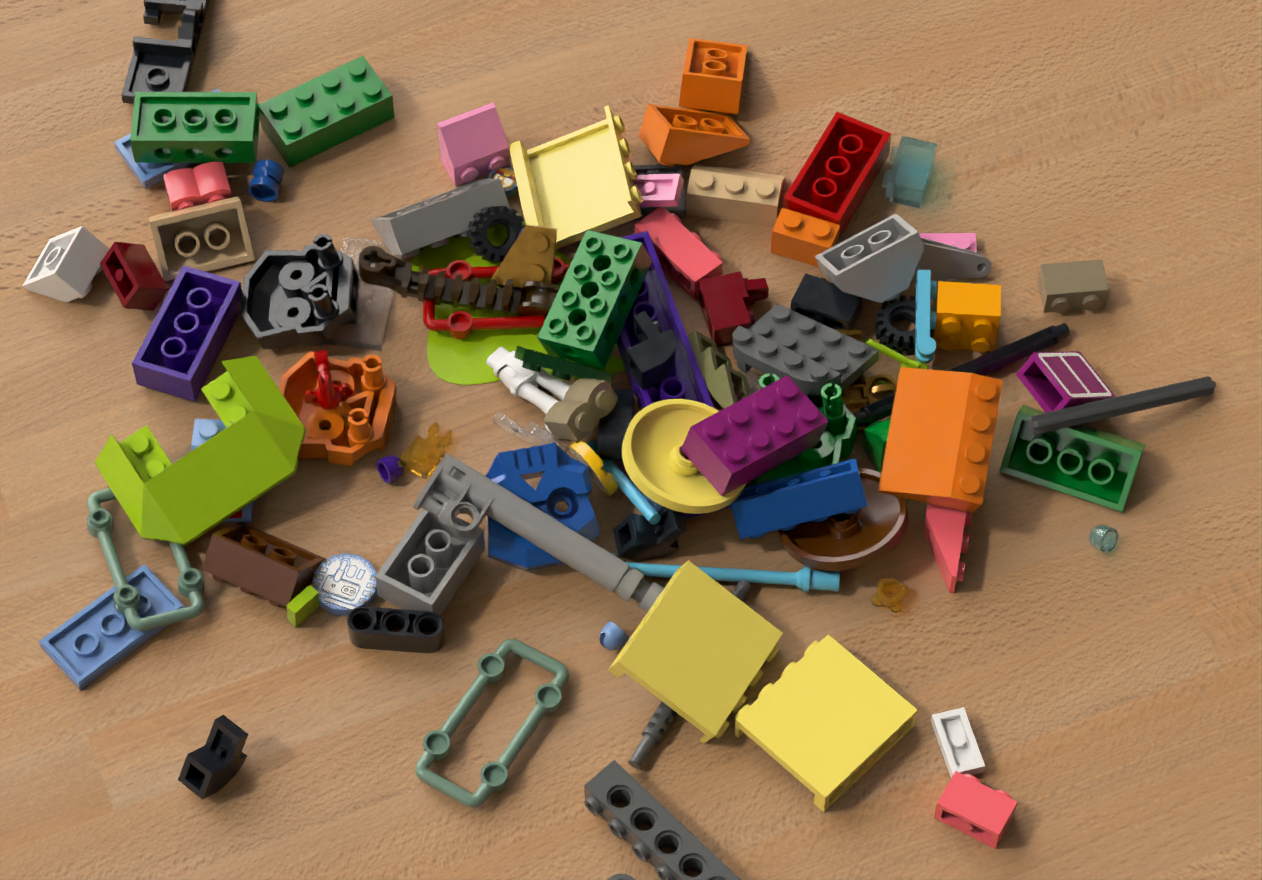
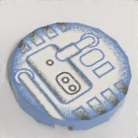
M344 553L333 555L323 561L314 573L312 585L319 592V605L331 614L348 616L353 609L362 606L369 607L377 595L375 579L377 574L368 560L359 555Z

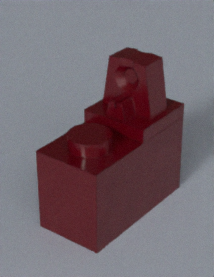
M740 271L698 280V300L711 340L716 342L717 347L733 344V332L738 326L748 329L755 323L752 309H748V306L754 305L756 301L768 298L769 288L765 278L748 280V278L742 277Z

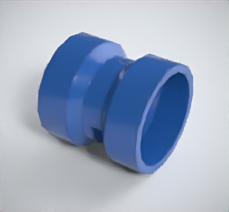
M272 160L256 162L253 170L255 178L250 182L249 194L262 202L275 201L279 195L280 187L278 184L283 180L284 168Z

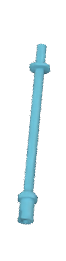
M625 562L630 565V568H635L648 577L672 578L676 570L682 566ZM697 566L715 581L739 582L747 580L749 583L796 585L799 589H802V592L809 593V589L839 591L840 571L810 570L808 566H803V569L797 572Z

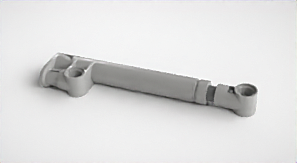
M448 453L444 456L414 503V509L418 511L422 507L438 517V522L448 527L459 538L472 536L487 515L612 593H617V596L628 602L630 598H633L640 603L638 607L646 612L650 610L664 589L655 582L652 585L642 580L645 575L635 568H630L629 564ZM459 514H468L472 518L473 523L467 527H462L456 523L455 517Z

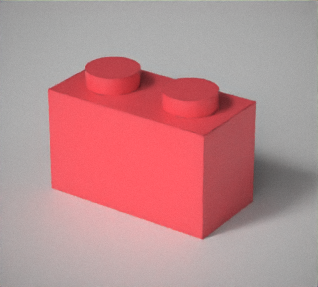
M955 771L937 802L934 818L996 849L1014 818L1017 801L1013 800L1008 793L1002 790H993L983 785L979 779L970 774L963 775Z

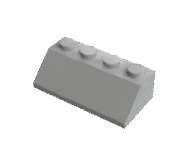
M479 179L371 219L391 254L403 255L405 259L420 254V248L429 244L431 248L449 243L448 237L458 234L459 238L467 236V232H471L472 227H468L469 222L475 220L473 216L475 213H480L481 209L490 206H506L510 209L501 179ZM494 222L489 227L498 225L500 222Z

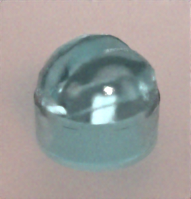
M1107 525L1096 526L1090 532V543L1095 549L1108 553L1113 550L1117 543L1118 532Z

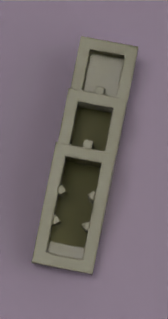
M696 330L687 336L706 387L724 409L750 395L746 377L733 369L731 359L718 352L716 342Z

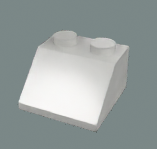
M83 226L51 238L28 275L23 287L29 291L63 302H69L77 298L81 299L91 290V281L102 270L100 262L110 248Z

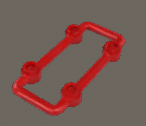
M557 257L554 259L552 284L554 285L562 281L570 267V264H564ZM456 260L451 262L447 268L429 270V274L438 276L439 271H445V278L455 279L457 274H460L463 277V281L471 282L474 277L491 279L499 266L471 267L464 260ZM423 301V322L427 329L437 332L449 331L456 339L467 338L473 330L542 328L547 315L472 318L465 311H456L448 319H435V302Z

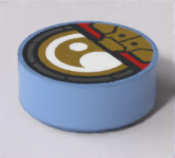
M501 167L495 169L489 175V179H501L506 197H511L518 191L513 169Z

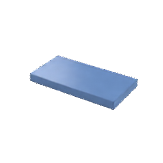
M145 564L126 577L128 585L133 586L140 593L141 604L138 610L140 618L185 607ZM115 586L39 641L40 647L80 691L168 626L147 631H137L131 628L125 615L118 613L114 608L113 595L116 591Z

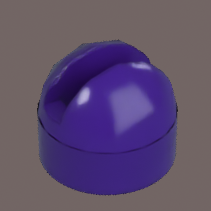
M390 455L377 460L378 473L385 483H391L403 474L404 466L399 467L397 463L401 460L400 458Z

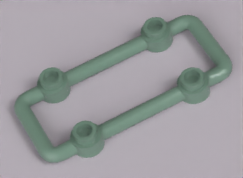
M110 488L93 492L87 500V507L90 513L87 517V530L91 536L99 539L116 588L113 595L115 610L125 615L129 626L137 631H147L200 616L205 608L202 596L204 577L202 573L192 568L184 545L173 544V542L169 541L180 571L178 591L183 597L189 598L192 605L140 618L138 613L141 604L140 593L133 586L128 585L111 536L114 528L113 517L107 510L101 508L100 503L117 498Z
M516 639L503 641L494 653L485 654L479 659V675L441 729L431 731L424 737V753L415 766V773L418 779L468 807L483 805L492 792H499L507 786V770L545 714L556 712L562 704L561 691L569 679L567 667ZM513 652L556 676L551 684H543L537 688L535 692V707L497 762H489L483 766L480 773L482 784L472 794L430 771L429 768L434 761L445 759L451 751V736L487 685L500 681L505 674L504 661Z

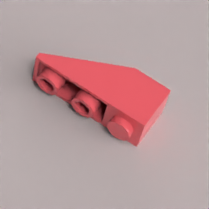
M928 503L923 532L948 591L954 593L956 581L963 582L966 562H960L959 559L960 553L967 554L970 535L964 534L963 531L964 525L971 526L973 513Z

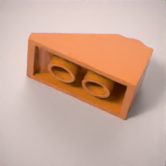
M689 38L682 74L679 107L698 111L710 110L725 115L738 114L748 45Z
M648 104L638 136L647 146V149L656 157L657 161L668 167H673L675 164L689 165L747 146L751 140L729 115Z

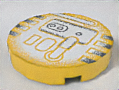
M577 440L569 446L574 459L589 467L591 481L605 495L611 496L618 490V483L612 473L607 474L602 468L604 467L603 461L585 442Z

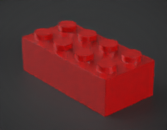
M836 111L784 196L783 208L840 225V239L889 156L891 133Z

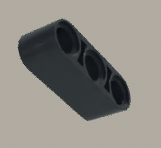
M613 389L618 396V400L612 411L599 419L597 455L600 459L623 460L622 442L626 430L633 419L634 390Z
M362 606L353 609L347 617L350 640L353 645L359 648L429 654L439 651L445 642L443 620L434 612ZM361 625L369 626L364 630L357 629ZM393 628H401V629H402V630L399 631V632H391V631H390V630L393 629ZM428 630L435 631V633L431 635L423 634V632Z

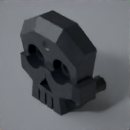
M328 234L316 236L313 244L305 245L302 251L265 250L244 277L240 310L246 326L262 349L283 350L303 343L305 348L326 345L330 337L344 324H357L360 277L353 259L336 249L332 238Z

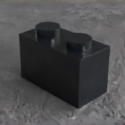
M805 273L791 300L790 309L832 329L852 330L861 313L863 297L842 292L834 283L827 281L825 278Z

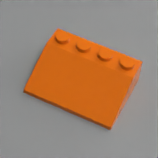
M901 367L898 375L878 492L969 513L977 510L983 502L1003 380L974 373Z

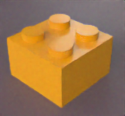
M938 281L934 305L936 328L932 330V338L936 342V348L943 350H973L975 352L994 351L1001 318V285Z

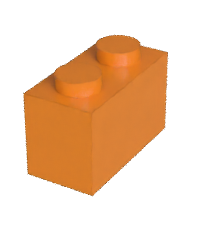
M781 208L772 229L770 253L819 267L815 256L839 244L840 225Z

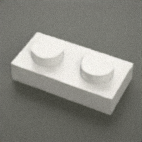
M962 707L933 714L931 723L950 777L952 778L955 771L963 775H974L984 772L985 764L965 708Z

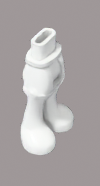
M504 347L498 348L488 357L486 364L494 370V375L500 378L504 385L510 389L511 394L528 400L545 414L558 400L538 389L539 385L556 395L559 399L564 400V396L571 385L551 376L544 370V367H541L540 372L523 368V361L514 358L516 351L509 352ZM545 424L547 432L554 436Z

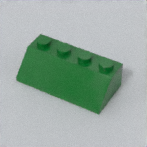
M1023 405L1017 412L999 472L1123 512L1146 445L1084 424L1034 435L1027 427L1029 417L1045 412Z

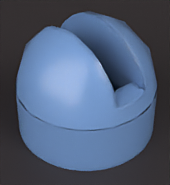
M611 621L602 628L599 635L601 645L608 650L619 649L629 639L624 631Z

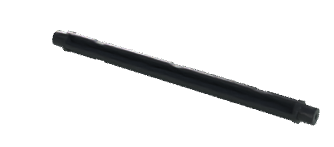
M1066 323L1049 326L947 371L985 375L1027 357L1034 352L1059 343L1062 338L1070 335L1069 327ZM895 393L868 404L854 413L857 427L864 424L870 425L891 416Z

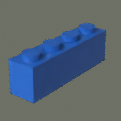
M856 458L745 487L740 496L730 504L740 539L746 537L750 539L759 538L767 532L777 529L783 531L791 530L800 523L808 521L822 522L831 515L839 513L853 514L860 511L862 507L868 506Z

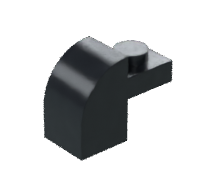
M646 311L634 315V334L640 343L627 349V368L641 390L666 379L673 371L676 356V338L673 330L670 329L662 333L656 320L652 321Z
M663 506L658 511L661 519L654 525L650 524L643 515L630 513L613 529L618 557L645 561L663 558L676 552L679 549L677 539L687 530L683 512L674 511Z
M225 715L216 718L206 744L187 754L178 781L202 800L218 792L242 767L247 757L242 750L249 734Z

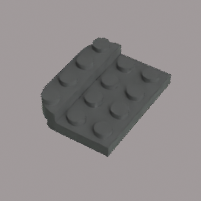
M780 304L774 306L748 329L738 326L733 332V354L737 360V367L742 372L746 373L754 367L766 374L770 373L771 376L776 374L779 379L788 375L807 397L808 395H821L822 387L829 383H832L834 393L835 384L839 385L843 392L879 360V350Z

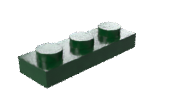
M518 345L514 358L523 361V368L540 372L541 367L552 370L551 376L567 381L570 380L572 375L579 378L605 380L611 385L614 375L604 370Z

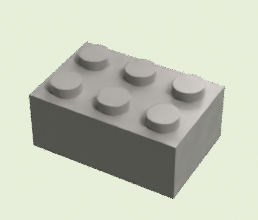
M422 509L375 576L378 596L405 610L430 611L440 616L485 551L484 530L478 527L472 536L459 538L448 527L438 522V517ZM455 517V521L459 526L467 527L471 525V523Z

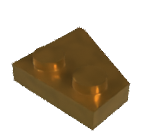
M526 225L491 279H496L497 285H505L507 279H512L513 287L520 288L527 281L552 284L558 228Z

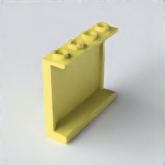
M609 105L604 107L607 116L606 120L540 146L526 150L520 140L509 144L525 224L558 228L556 249L582 240L586 230L600 233L642 216L639 206L640 203H643L642 195L633 181L637 179V174L632 162L628 161L631 149L626 138L622 136V133L626 132V128L621 116H615Z
M688 560L676 570L608 671L617 678L626 673L703 732L704 735L700 741L704 744L713 737L720 738L730 724L726 720L731 711L736 713L747 698L743 693L748 686L752 688L761 678L763 671L760 668L765 660L767 662L771 661L780 649L777 642L783 633Z
M828 634L820 642L814 641L807 648L804 657L797 663L791 662L784 669L781 678L776 683L767 684L759 693L758 699L751 706L746 704L738 711L735 716V735L739 738L745 733L813 792L815 794L814 804L821 811L825 812L915 726L918 710Z

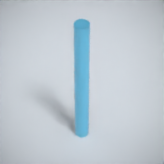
M594 440L589 441L587 445L597 454L598 443ZM601 459L604 465L602 468L607 474L612 473L622 492L650 524H657L661 519V515L612 460Z

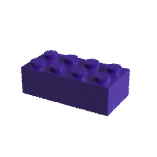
M183 265L132 362L137 385L195 402L240 313L242 300L241 282Z

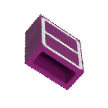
M1080 351L1034 352L1016 373L1017 377L1045 413L1116 397Z

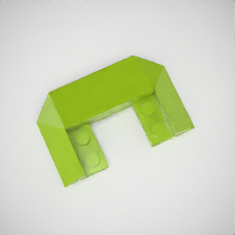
M257 356L221 361L227 372L201 388L226 428L173 464L147 425L120 443L112 434L110 435L94 463L142 539L170 541L173 544L187 546L296 473L299 462L297 458L301 442H304L306 429Z

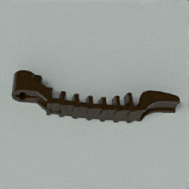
M368 246L359 254V276L367 284L387 287L400 294L402 298L409 296L418 298V301L422 302L429 300L434 301L437 305L441 303L449 304L453 308L464 307L470 308V311H487V314H493L494 312L504 314L505 317H510V315H548L560 289V286L554 284L527 281L522 284L521 290H515L512 279H507L504 288L497 287L496 279H491L489 285L479 284V278L474 277L472 282L463 281V277L460 274H457L455 279L445 278V271H439L438 276L429 274L428 267H423L421 272L412 271V263L396 258L378 246Z

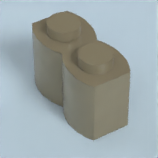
M579 379L569 387L564 400L556 402L548 410L544 422L555 438L575 441L583 440L594 430L598 419L605 417L612 411L618 396L605 380Z

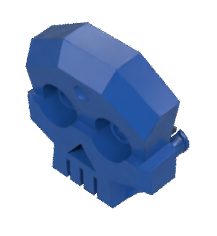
M556 442L516 449L514 451L499 452L485 475L487 478L591 542L600 537L601 532L588 497L593 490L588 466L571 458ZM542 477L536 490L525 481ZM558 502H565L568 505V510L560 512L557 510L556 504ZM487 516L489 558L523 571L565 564Z

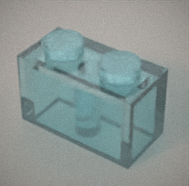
M902 136L899 147L893 146L889 160V164L893 165L892 169H886L884 173L882 187L887 188L885 201L921 209L935 164L937 144Z

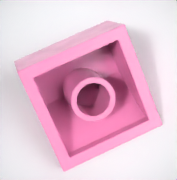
M494 103L437 123L440 159L455 186L470 183L497 168L510 166L509 145Z

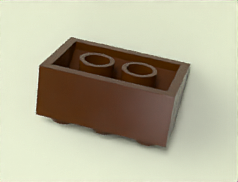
M239 522L212 534L202 570L212 574V578L219 582L233 583L240 586V590L246 594L260 595L269 599V603L273 606L287 608L288 603L307 586L312 585L316 569L326 558L243 522Z

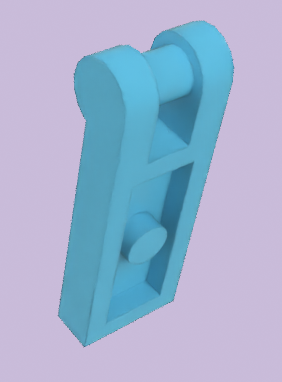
M918 270L916 277L915 356L919 362L924 364L933 360L936 349V342L930 337V329L935 330L936 311H930V299H936V281H930L931 270Z

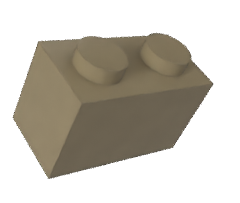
M1103 260L1041 264L1038 287L1044 313H1063L1082 309L1091 311L1105 308L1109 288Z

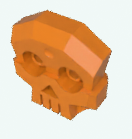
M309 351L282 375L279 390L306 429L304 442H301L298 457L303 459L327 458L330 464L353 466L355 461L375 449L386 451L397 407L396 383L382 370L381 358L377 355H368L363 359L351 357L345 362L328 357L333 384L341 386L343 383H347L352 387L353 394L348 396L346 401L340 402L335 410L327 411L321 407L306 404L304 400L306 391L314 392L318 388L317 378L319 371L317 370L314 352ZM323 427H330L329 430H321Z

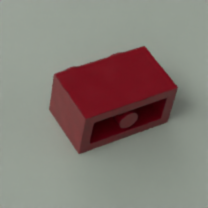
M114 242L100 262L124 308L154 311L169 290L143 244Z

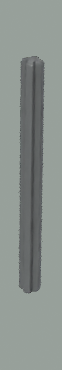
M1206 376L1032 415L1029 417L1027 427L1031 430L1032 434L1037 435L1208 396L1214 393L1216 383L1212 381L1211 377Z

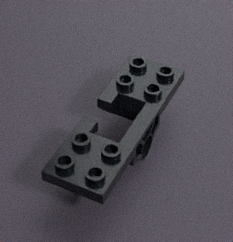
M144 0V24L159 25L162 13L182 15L181 27L178 26L177 41L133 37L134 51L121 95L123 103L134 104L135 92H186L210 0Z

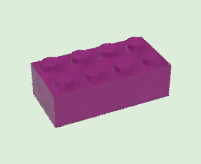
M787 375L691 426L681 450L721 496H724L817 445L829 421Z

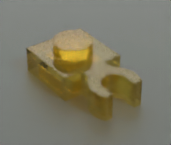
M436 422L431 424L428 428V437L424 439L417 435L399 457L401 459L399 461L400 465L427 479L444 458V450L442 448H446L451 444L453 439L452 431L448 430L444 436L438 437L436 434L439 432V424Z

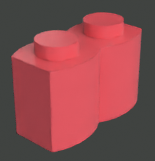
M208 162L193 169L182 168L163 175L171 211L232 198L223 162Z

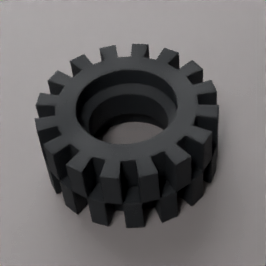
M506 206L485 207L481 209L480 213H475L473 216L475 220L470 221L468 227H472L471 232H467V237L472 239L469 242L470 247L476 249L474 253L477 256H482V259L486 261H503L517 240L521 229L526 226L521 223L524 221L522 216H517V211L508 209ZM494 222L502 223L507 229V239L500 246L493 245L487 237L488 228Z
M900 295L899 301L896 298L890 300L889 303L885 301L882 303V307L878 309L875 336L876 339H880V344L887 345L892 350L897 349V352L901 355L903 350H907V355H913L915 329L900 331L894 328L892 323L903 319L915 324L916 297L911 296L910 301L905 300L906 295Z

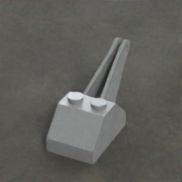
M897 214L880 221L815 256L821 272L842 292L879 303L893 300L902 291L908 289L911 282H916L918 270H931L930 281L982 278L991 271V262L983 254L921 238L919 232Z

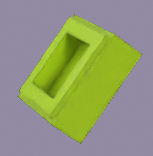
M311 585L307 586L287 604V619L295 628L319 607V592Z

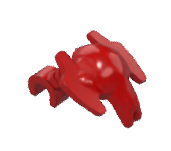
M327 350L315 351L314 357L317 370L319 371L317 378L318 388L314 392L306 391L304 400L306 404H312L315 407L333 411L339 406L340 402L346 401L348 396L353 394V389L347 383H343L341 386L333 384L329 370L330 364Z

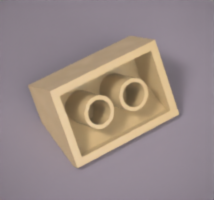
M695 164L691 169L686 193V215L774 227L779 215L785 176Z
M238 196L148 217L164 281L176 279L183 265L207 272L255 260L242 203Z

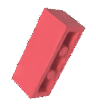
M664 207L657 208L634 224V234L648 231L662 270L694 300L698 298V280L722 275L723 261L715 251H710L695 232H690L682 225L680 218L676 214L670 213Z

